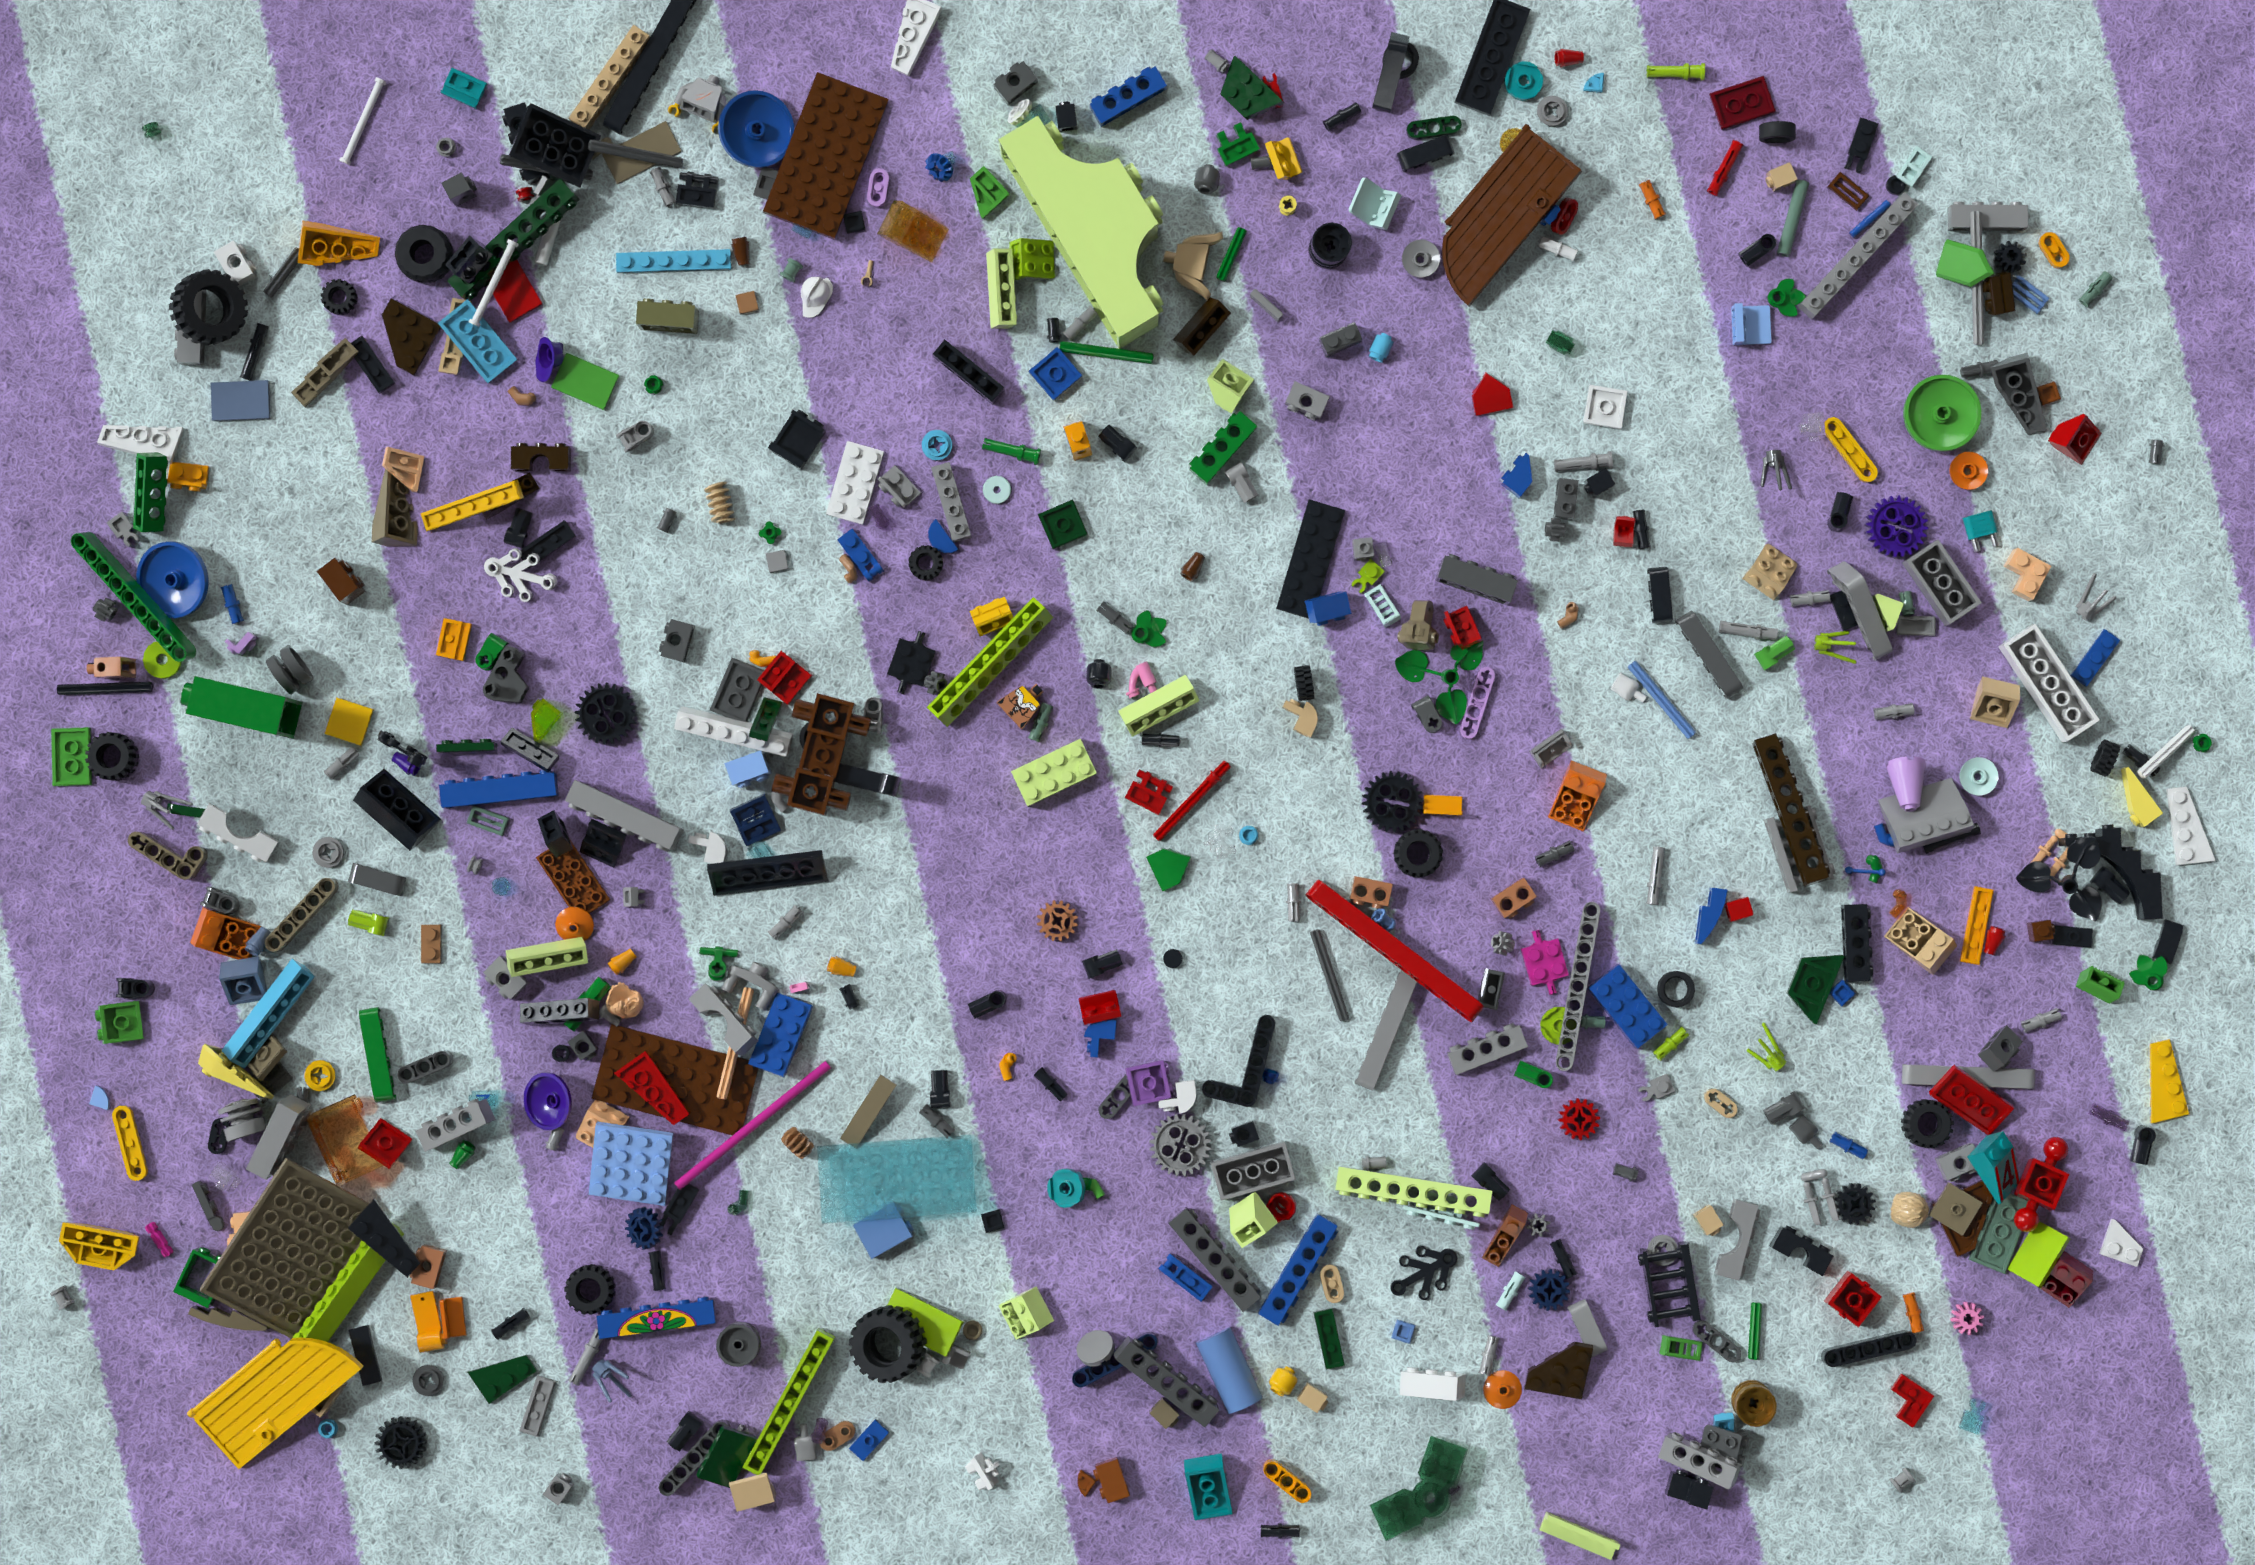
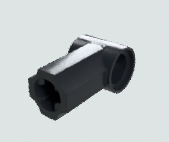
M1765 234L1739 252L1738 255L1746 267L1771 252L1776 246V239L1771 234ZM1762 240H1769L1771 247H1763Z
M1111 425L1106 426L1098 436L1123 462H1126L1137 450L1134 443L1128 438L1123 437Z
M1836 493L1831 514L1827 521L1828 528L1833 532L1840 531L1847 524V517L1853 496L1848 493ZM1833 518H1839L1841 526L1835 525Z
M516 508L511 526L508 527L505 533L504 543L521 549L524 548L525 545L523 543L525 537H528L527 530L533 513Z
M2102 866L2090 880V883H2094L2099 887V891L2106 893L2113 901L2120 905L2127 899L2130 891L2115 879V875L2110 870Z
M1117 949L1082 961L1088 979L1123 965Z
M995 990L968 1003L969 1010L974 1019L1002 1007L1006 1003L1007 997L1003 991ZM994 994L1001 995V1004L993 1002L992 997Z
M931 1070V1108H950L948 1070Z
M2140 1125L2134 1131L2135 1139L2130 1161L2147 1165L2156 1133L2152 1128ZM2144 1130H2148V1137L2146 1139L2141 1138Z
M1485 1162L1471 1175L1482 1187L1492 1191V1196L1498 1201L1504 1198L1510 1191V1188L1496 1176V1173Z
M688 1410L678 1423L679 1426L668 1438L667 1443L673 1449L680 1452L690 1437L695 1435L704 1422Z

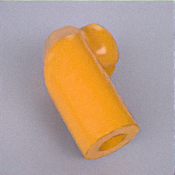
M758 650L749 652L750 662L760 667L769 666L776 657L775 655L761 657Z
M1009 1052L1005 1054L999 1063L1004 1081L1013 1078L1010 1068L1017 1060L1014 1053Z

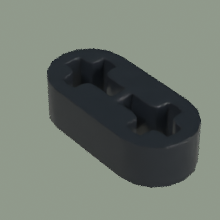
M223 1118L215 1119L211 1126L208 1149L213 1154H220L227 1147L224 1129L221 1130L219 1135V1128L216 1127L217 1124L221 1123L220 1119ZM223 1122L226 1128L231 1126L230 1122ZM218 1137H220L219 1144L222 1147L216 1151L212 1144L217 1142Z

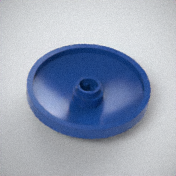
M758 90L746 91L732 98L723 108L718 123L719 138L727 154L736 162L751 168H764L780 161L785 156L795 130L792 115L786 105L776 96Z
M168 541L152 546L144 553L137 567V583L169 618H180L192 614L202 605L206 598L209 586L207 568L200 555L184 543Z

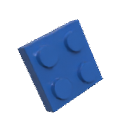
M1058 347L1028 371L1053 401L1082 377L1081 373Z

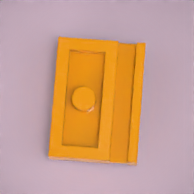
M444 618L436 656L464 661L472 624Z

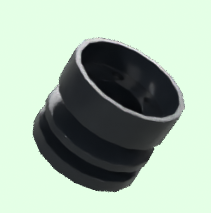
M1325 223L1318 227L1310 240L1308 248L1309 256L1313 263L1324 269H1333L1340 266L1351 250V235L1345 227L1338 223ZM1328 244L1332 245L1330 251L1326 250Z

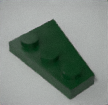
M526 1354L468 1371L467 1373L488 1404H490L535 1373L537 1369Z

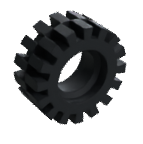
M333 279L331 283L327 282V286L322 288L323 293L320 295L323 306L336 315L348 314L351 309L355 308L354 305L357 304L356 298L358 297L355 288L347 281L341 279ZM338 290L346 293V300L342 304H335L332 299L334 292Z
M929 545L915 548L908 559L910 571L920 580H932L943 569V558L940 552ZM923 556H930L933 559L932 568L922 570L918 564L919 559Z
M1310 665L1294 667L1299 701L1314 699Z
M2104 739L2095 752L2091 762V771L2104 777L2108 776L2117 761L2120 746Z

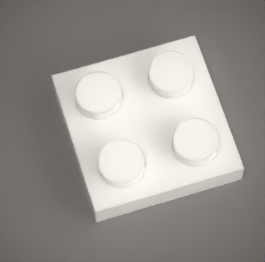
M1589 385L1583 423L1621 429L1627 391Z

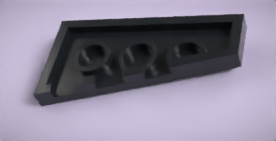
M375 1198L348 1226L351 1232L407 1278L420 1264L421 1261L402 1238Z

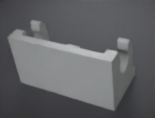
M1560 729L1531 749L1529 753L1538 766L1543 768L1570 749L1572 743L1563 729Z

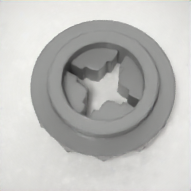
M1558 96L1543 98L1537 107V115L1540 122L1547 126L1559 125L1565 120L1568 112L1566 103ZM1558 106L1555 111L1556 116L1553 114L1546 116L1549 111L1548 107L1554 108Z
M332 837L319 839L312 851L315 862L326 868L334 867L340 863L344 855L343 846ZM326 846L329 849H335V851L331 853V860L327 855L321 856V854H323V852L326 851Z
M1667 1235L1654 1236L1648 1244L1647 1253L1648 1255L1659 1253L1656 1246L1662 1247L1665 1244L1667 1251H1673L1678 1248L1677 1243ZM1676 1258L1655 1261L1653 1263L1666 1266L1674 1262Z

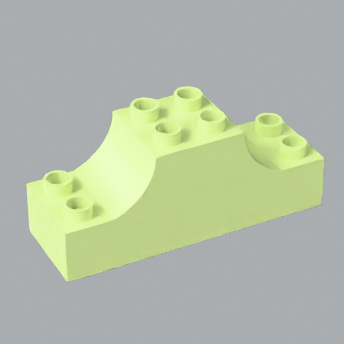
M1039 116L998 139L1001 157L1093 308L1098 313L1118 349L1158 326L1159 314L1163 312L1161 306L1164 304L1153 285L1145 289L1142 287L1137 278V266L1144 250L1152 241L1158 238V225L1163 223L1161 219L1163 213L1152 195L1143 199L1139 193L1143 191L1141 186L1143 180L1134 164L1131 162L1123 166L1119 158L1105 163L1091 164L1068 157L1061 152L1064 150L1061 143L1064 140L1054 122L1050 121L1044 125Z

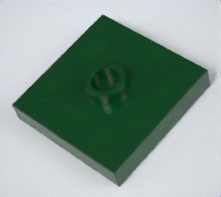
M1073 499L1038 514L1053 550L1088 535Z

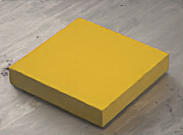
M336 697L324 734L362 746L374 709Z

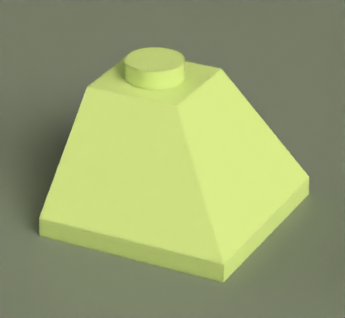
M1224 359L1219 362L1207 379L1215 403L1231 414L1254 381V378Z

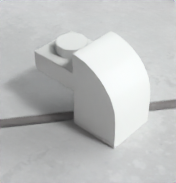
M695 832V836H689L688 843L707 847L704 862L713 864L726 861L727 845L720 835L710 832L709 839H706L707 835Z
M1194 1080L1175 1082L1177 1098L1158 1101L1159 1108H1163V1111L1175 1110V1106H1178L1179 1114L1188 1111L1196 1099Z

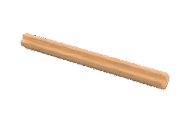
M744 987L738 1013L744 1018V1025H746L754 990L749 987ZM730 1046L717 1092V1098L726 1100L728 1097L738 1054Z

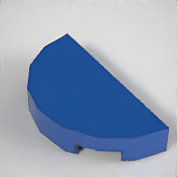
M935 519L928 530V538L931 545L942 553L957 551L956 545Z

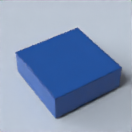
M1842 979L1830 990L1829 994L1842 1007L1856 993Z

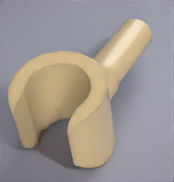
M869 260L866 275L861 279V284L863 285L864 279L869 278V287L873 284V279L871 278L872 260Z

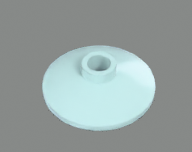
M1972 758L1961 767L1959 774L1960 783L1972 795L1981 796L1988 794L1995 788L1998 782L1997 768L1986 758ZM1976 773L1980 774V780H1975L1974 775Z

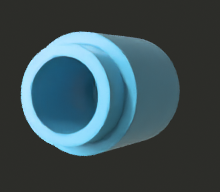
M1385 333L1376 335L1369 350V357L1383 363V360L1387 359L1393 346L1392 337Z

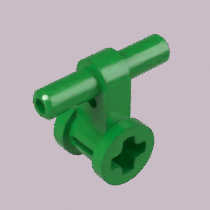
M715 946V948L700 947V955L714 956V960L710 963L708 970L711 980L718 982L724 979L726 965L722 961V956L738 957V950L723 949L720 946ZM715 968H719V973H715Z

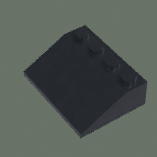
M530 103L526 107L509 156L580 188L595 151L588 149L589 141H599L601 135Z

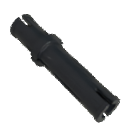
M257 323L253 339L249 341L251 345L240 378L252 380L261 349L265 346L264 340L269 326Z
M1976 822L1971 832L1923 846L1925 853L1929 854L1951 844L1962 843L1966 841L1965 839L1980 835V827Z

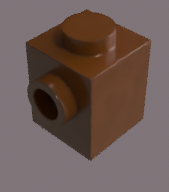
M2051 920L2027 923L2030 942L2054 939L2055 926L2051 923Z

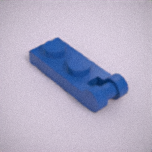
M850 529L837 539L868 582L872 581L873 577L878 573L884 572L883 568L853 529ZM872 563L874 567L867 571L865 567Z
M1170 1253L1166 1257L1167 1261L1164 1265L1161 1264L1158 1269L1202 1302L1213 1286ZM1173 1264L1178 1267L1174 1273L1169 1270Z

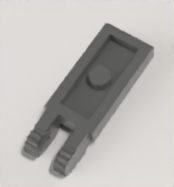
M201 1181L193 1183L192 1187L210 1226L215 1231L222 1230L225 1225L222 1217L217 1216V1205L214 1200L210 1201L207 1195L210 1193L207 1184H202Z

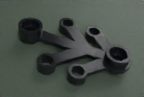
M381 730L379 732L378 741L388 747L393 746L408 755L407 761L420 768L422 764L425 765L428 759L427 756L418 752V750L410 745L405 749L400 745L399 741L394 739L395 736L387 731Z
M1419 1245L1415 1250L1417 1256H1428L1437 1259L1431 1264L1402 1255L1399 1258L1401 1266H1410L1421 1270L1402 1281L1394 1280L1390 1285L1391 1292L1396 1296L1403 1295L1407 1286L1425 1277L1418 1296L1421 1300L1429 1299V1290L1434 1271L1440 1267V1276L1436 1280L1435 1286L1439 1291L1445 1290L1449 1268L1453 1267L1458 1259L1454 1250L1447 1248L1438 1252ZM1419 1248L1425 1249L1423 1255L1418 1254ZM1445 1255L1451 1256L1449 1262L1444 1260ZM1404 1257L1408 1258V1263L1405 1265L1401 1263V1259ZM1439 1281L1444 1282L1443 1288H1438L1437 1283ZM1396 1284L1401 1285L1400 1291L1394 1289ZM1422 1291H1427L1428 1296L1426 1298L1421 1297Z

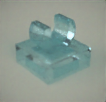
M763 840L752 844L747 848L748 852L746 853L747 857L752 855L754 858L773 855Z

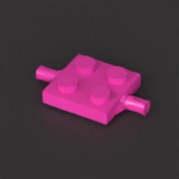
M1540 930L1532 931L1535 943L1521 948L1530 985L1547 984L1549 995L1557 993L1554 981L1569 975L1559 939L1542 941Z

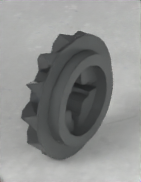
M424 1365L418 1368L412 1379L415 1390L424 1396H432L438 1393L444 1381L442 1371L432 1365ZM432 1373L431 1380L434 1383H429L424 1387L426 1381L422 1377H428Z

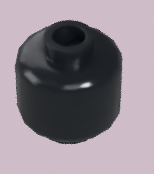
M1095 659L1094 662L1087 666V683L1095 689L1106 688V685L1111 682V666L1105 663L1103 659Z

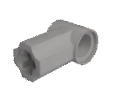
M1241 462L1224 472L1226 477L1228 476L1230 479V484L1237 490L1243 503L1258 496L1249 479V474Z

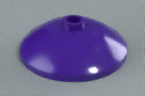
M550 1072L539 1073L533 1076L527 1083L524 1091V1107L531 1122L540 1129L554 1130L560 1128L568 1120L572 1108L571 1094L564 1080L558 1075Z

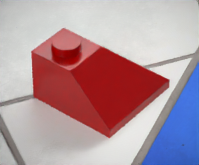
M2081 414L2058 424L2048 441L2055 449L2082 465L2102 433L2087 415Z

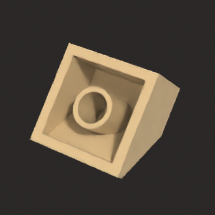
M1982 676L1977 687L1970 719L2008 728L2020 701V685Z

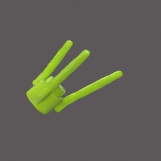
M1849 631L1820 633V635L1815 636L1816 644H1814V650H1819V654H1825L1856 664V660L1827 651V649H1831V645L1855 646L1856 642L1835 641L1828 638L1848 635Z
M1763 1022L1764 1031L1776 1052H1772L1762 1039H1758V1041L1769 1054L1766 1058L1768 1061L1749 1048L1746 1051L1762 1062L1768 1069L1773 1068L1774 1071H1778L1787 1061L1783 1058L1785 1055L1780 1051L1772 1034Z

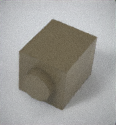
M1163 1397L1149 1410V1413L1165 1429L1169 1426L1172 1428L1179 1421L1177 1418L1179 1412Z

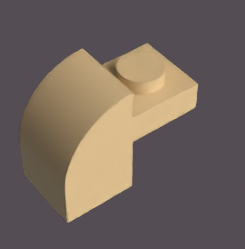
M1290 699V701L1286 700L1282 708L1299 716L1293 730L1311 738L1318 721L1315 708L1307 701L1302 708L1300 707L1301 703Z

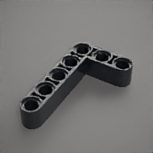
M840 763L835 782L897 797L901 778Z
M1265 1014L1258 1019L1241 1087L1215 1080H1206L1202 1084V1092L1205 1096L1244 1107H1251L1255 1104L1275 1028V1020L1272 1016ZM1264 1018H1270L1272 1021V1025L1268 1029L1261 1026V1021ZM1265 1037L1267 1039L1266 1046L1258 1047L1256 1044L1257 1038ZM1255 1055L1262 1057V1063L1259 1066L1252 1064V1058ZM1250 1074H1255L1258 1081L1250 1085L1247 1082V1077ZM1208 1083H1213L1216 1087L1215 1092L1212 1094L1205 1092V1086ZM1226 1088L1234 1090V1096L1230 1099L1225 1098L1223 1095ZM1245 1093L1253 1095V1100L1250 1103L1243 1102L1242 1096Z

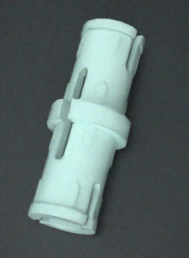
M1514 1272L1507 1287L1504 1286V1292L1496 1303L1498 1307L1507 1311L1514 1296L1517 1297V1291L1525 1277Z

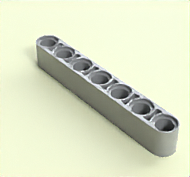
M1402 970L1398 973L1395 986L1387 1000V1006L1381 1015V1021L1377 1025L1373 1035L1374 1038L1369 1045L1366 1058L1362 1062L1358 1078L1355 1080V1084L1372 1091L1417 983Z
M1902 1064V1084L1936 1085L1952 1066ZM1957 1066L1986 1087L2035 1089V1069L1999 1068L1993 1072L1990 1068Z

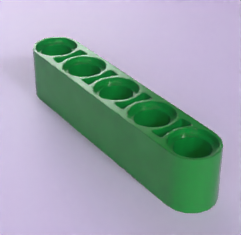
M379 1007L359 1010V1020L371 1087L376 1103L396 1099V1094L393 1093L394 1082L393 1076H390L389 1068H391L389 1056L387 1057L386 1054L387 1043L386 1038L383 1037L382 1031L384 1026L382 1019H380L379 1012L381 1010Z

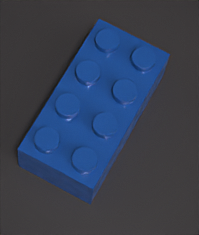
M1616 964L1587 987L1589 992L1636 1049L1668 1025L1620 964Z

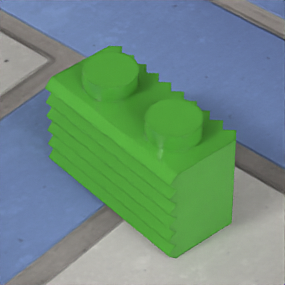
M2091 966L2080 972L2076 987L2110 1004L2120 998L2125 983L2110 974L2108 975L2107 972L2104 973V971L2097 969V967Z

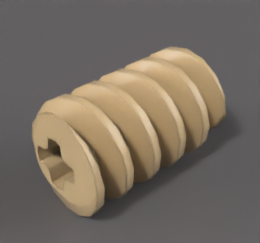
M726 481L711 484L704 489L706 493H710L706 496V499L711 501L708 503V507L714 508L709 511L710 515H714L711 518L713 523H726L735 520V518L729 517L734 511L728 510L732 503H726L731 498V496L724 494L729 491L728 488H723L728 483Z

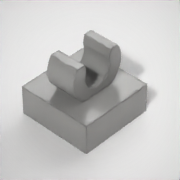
M624 887V907H633L645 903V900L638 899V894L645 893V890L638 889V887Z

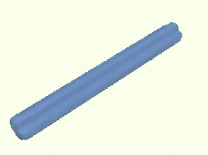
M1632 662L1628 669L1685 737L1691 738L1696 733L1695 730L1638 662Z

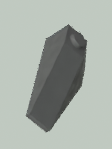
M2028 353L2009 357L1991 366L1996 388L2026 433L2029 435L2047 430Z

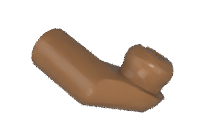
M1569 602L1566 605L1565 617L1557 621L1561 629L1577 620L1579 608L1575 602Z

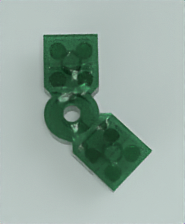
M1433 1436L1430 1437L1418 1471L1422 1481L1416 1484L1413 1491L1402 1489L1370 1505L1385 1541L1394 1539L1404 1533L1407 1534L1423 1526L1426 1518L1436 1519L1447 1513L1452 1499L1450 1490L1458 1486L1468 1449ZM1433 1493L1435 1500L1433 1503L1428 1504L1427 1496Z

